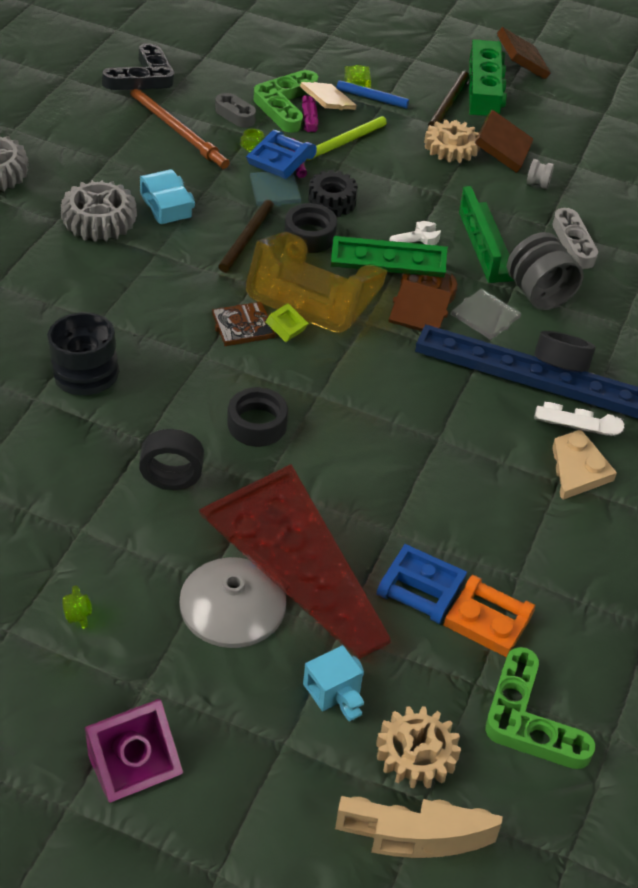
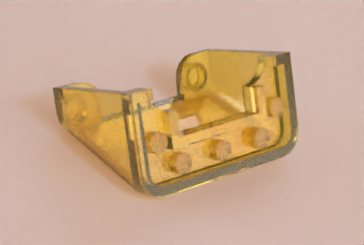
M285 231L258 240L246 281L248 295L253 300L277 310L289 303L307 322L336 333L344 332L354 325L382 288L388 271L375 265H366L361 267L356 275H352L347 279L306 263L307 245L297 235Z

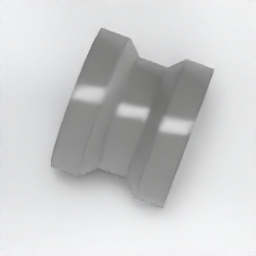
M533 159L526 184L531 186L538 184L542 189L547 190L554 164H542L538 159Z

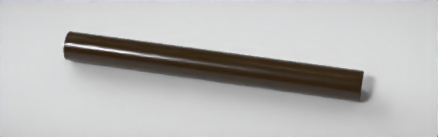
M463 71L428 123V127L429 125L434 126L435 122H442L470 78L468 72Z
M266 199L218 265L220 271L227 273L274 207V203L271 200Z

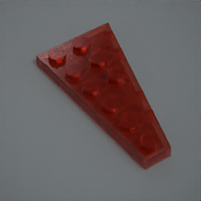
M292 464L199 509L200 515L358 659L391 643L390 636Z

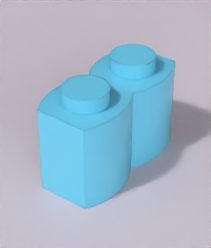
M172 169L140 176V193L146 205L151 208L159 224L192 217V209L195 207L194 197L191 192L185 189L182 178L177 176Z

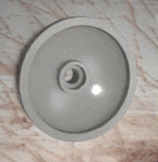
M220 558L203 564L188 576L180 593V612L190 631L207 643L226 648L251 646L265 640L279 627L286 610V594L279 578L264 565L245 558Z

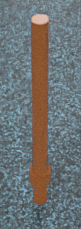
M140 89L130 90L132 97L200 150V154L205 159L215 162L222 169H226L229 166L230 161L219 153V149L211 142H205Z

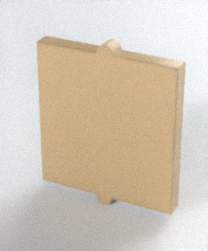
M301 82L300 87L324 108L339 110L356 109L357 105L332 84L318 82Z

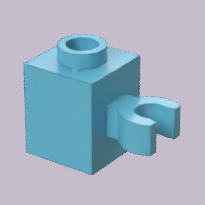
M344 645L305 663L303 685L322 712L339 704L342 713L349 722L362 716V711L359 707L364 705V701L359 693L364 670L356 656H351Z

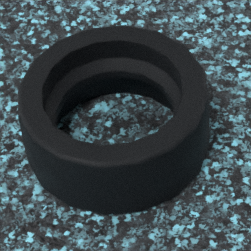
M306 203L297 205L285 215L284 238L288 245L306 253L322 252L332 247L333 237L336 236L337 217L333 211L319 204ZM316 225L322 227L323 230L315 232L299 229L298 226Z
M541 331L534 355L539 360L553 366L584 372L589 371L596 346L584 339L556 331Z
M252 387L236 393L231 398L228 406L227 425L230 434L237 441L248 446H268L279 441L286 433L288 406L286 400L279 393L269 388ZM258 409L265 410L276 418L268 423L254 424L243 420L240 415L246 411Z
M157 430L148 435L142 443L139 470L143 478L156 487L166 490L186 489L196 484L202 476L204 448L196 437L183 430ZM171 453L185 457L190 462L185 465L170 466L159 462L154 457L159 454Z

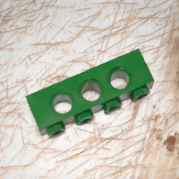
M472 39L469 58L470 115L487 116L491 110L500 114V108H505L507 92H505V52L501 51V42Z

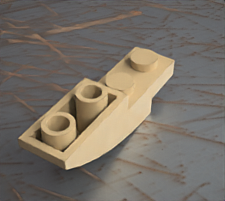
M341 796L335 829L374 838L371 853L396 857L431 858L458 855L495 843L503 816L494 815L488 810L481 808L467 809L453 806L444 800L430 801L423 799L420 813H417L400 805L385 806L372 803L364 797L349 798Z

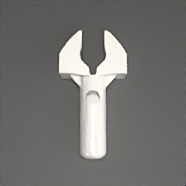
M428 221L416 222L415 231L393 235L389 241L406 243L420 241L423 244L436 245L440 240L441 230L435 231L436 223Z

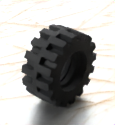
M329 170V173L321 171L320 175L316 173L310 179L308 201L311 204L327 207L334 212L336 217H341L342 213L347 215L356 206L358 188L356 180L350 178V175L347 173L343 175L342 171L334 173V170Z

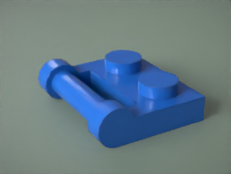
M273 130L246 158L250 165L287 179L306 159L314 158L317 148L315 144L310 142L302 143L286 137L281 131Z
M404 544L382 578L376 595L384 599H388V597L431 616L430 620L441 624L466 580L467 571ZM399 580L439 600L437 603H434L395 585V583Z

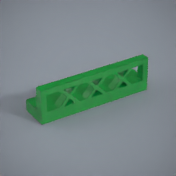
M471 186L463 187L459 214L488 283L514 281L509 276L506 268L510 255L487 203H478Z
M334 236L331 267L445 277L448 246Z

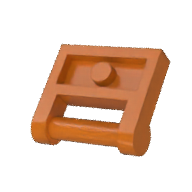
M472 574L462 593L445 617L443 626L507 657L530 621L536 605L527 600L523 603L482 583V578ZM477 595L518 616L514 620L473 598Z

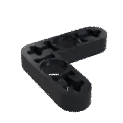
M146 43L139 46L138 59L142 67L106 68L102 71V86L110 90L170 88L174 82V70L159 46Z

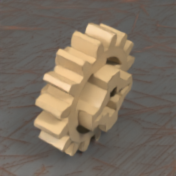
M444 120L443 124L435 122L434 126L429 125L428 131L425 133V149L430 150V155L437 154L439 160L445 158L450 163L454 159L462 163V158L470 161L471 156H477L480 147L475 144L479 133L475 132V127L468 128L466 122L462 124L457 120L451 121V123Z
M409 706L406 707L405 716H401L398 712L394 711L391 722L383 721L381 733H378L376 743L378 747L377 760L385 761L383 769L385 773L392 771L397 773L395 782L400 783L404 778L410 779V788H415L417 781H423L426 788H431L433 778L443 783L445 782L447 772L453 774L461 752V748L457 746L460 736L459 733H450L453 724L451 721L444 723L439 721L440 712L437 711L431 717L427 715L426 707L422 706L419 714H414Z

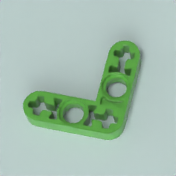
M299 71L257 84L254 87V102L286 132L294 133L302 129L303 114L289 100L308 94L300 87L301 82H318V75L313 71Z
M514 648L506 657L485 727L487 736L497 744L572 769L585 768L589 765L595 752V742L588 733L525 712L539 667V659L533 651L527 648ZM519 662L526 664L522 678L515 676ZM515 689L522 695V699L510 701L503 695V691ZM503 711L511 714L506 730L499 728ZM535 730L543 731L549 736L550 741L546 744L536 743L532 740L530 733ZM558 738L562 739L559 749L555 748ZM573 745L580 746V754L573 753Z

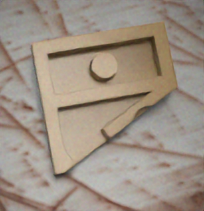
M581 429L554 439L553 454L557 461L556 473L557 477H560L561 488L559 493L562 500L615 480L617 472Z

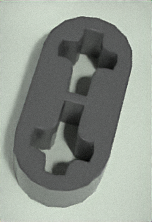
M221 93L216 96L215 111L217 114L239 127L246 128L255 124L256 109L254 106L232 93Z

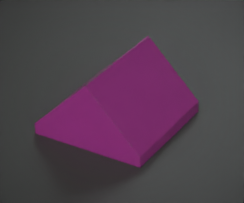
M160 699L85 727L88 757L109 803L183 774Z

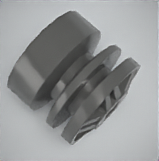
M547 232L533 234L520 242L510 254L506 267L509 276L522 289L529 302L539 310L557 308L566 303L576 294L584 278L583 269L579 263L567 252V249L555 235Z

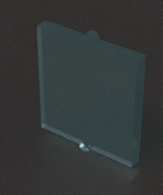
M269 172L250 173V181L257 206H261L266 199L271 200L277 206L301 203L294 172L287 179Z

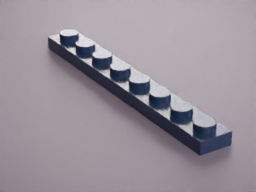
M426 324L416 343L415 352L638 418L637 386L586 371H573L556 367L532 355Z

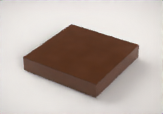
M504 27L497 32V36L512 61L542 79H546L551 74L534 45Z
M491 110L485 119L475 144L517 173L524 163L533 138L500 114Z

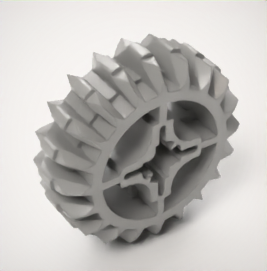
M0 136V190L5 192L6 188L13 189L15 184L22 183L23 178L27 177V166L29 165L24 146L19 145L18 140H11L10 136L4 138Z
M102 179L100 182L91 180L88 184L81 182L79 187L72 186L71 191L65 192V197L62 199L61 219L63 224L66 226L67 231L73 232L74 237L82 236L84 241L89 238L95 242L98 239H104L107 242L108 238L111 237L118 239L119 234L126 235L127 230L133 229V224L136 222L137 208L134 196L131 195L130 190L124 189L123 185H115L114 181L105 183Z

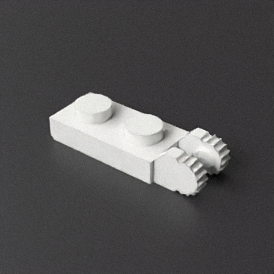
M544 402V406H537L534 415L536 421L578 430L581 429L582 431L606 436L619 435L623 432V428H625V424L618 416L615 418L613 415L608 414L601 419L593 418L594 412L576 408L575 413L562 411L563 405L551 402Z

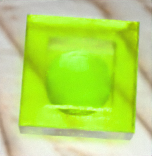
M345 66V82L371 88L369 66Z

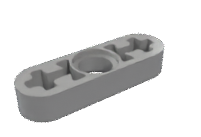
M570 208L556 210L552 225L560 242L582 269L592 268L595 265L598 250L579 214ZM569 236L578 237L580 240L572 239Z

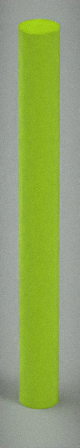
M384 116L378 117L317 145L314 158L386 126V118Z

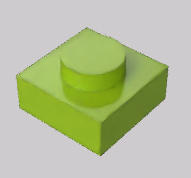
M289 303L271 313L265 321L285 342L303 332L309 324Z

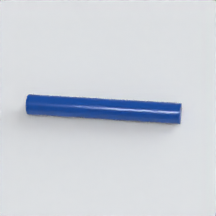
M339 80L336 86L339 91L407 109L409 105V99L349 82Z

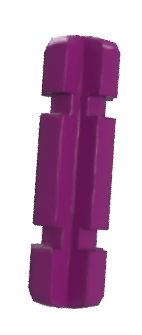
M305 95L302 98L304 129L306 132L312 131L315 133L318 130L319 124L316 100L311 96Z

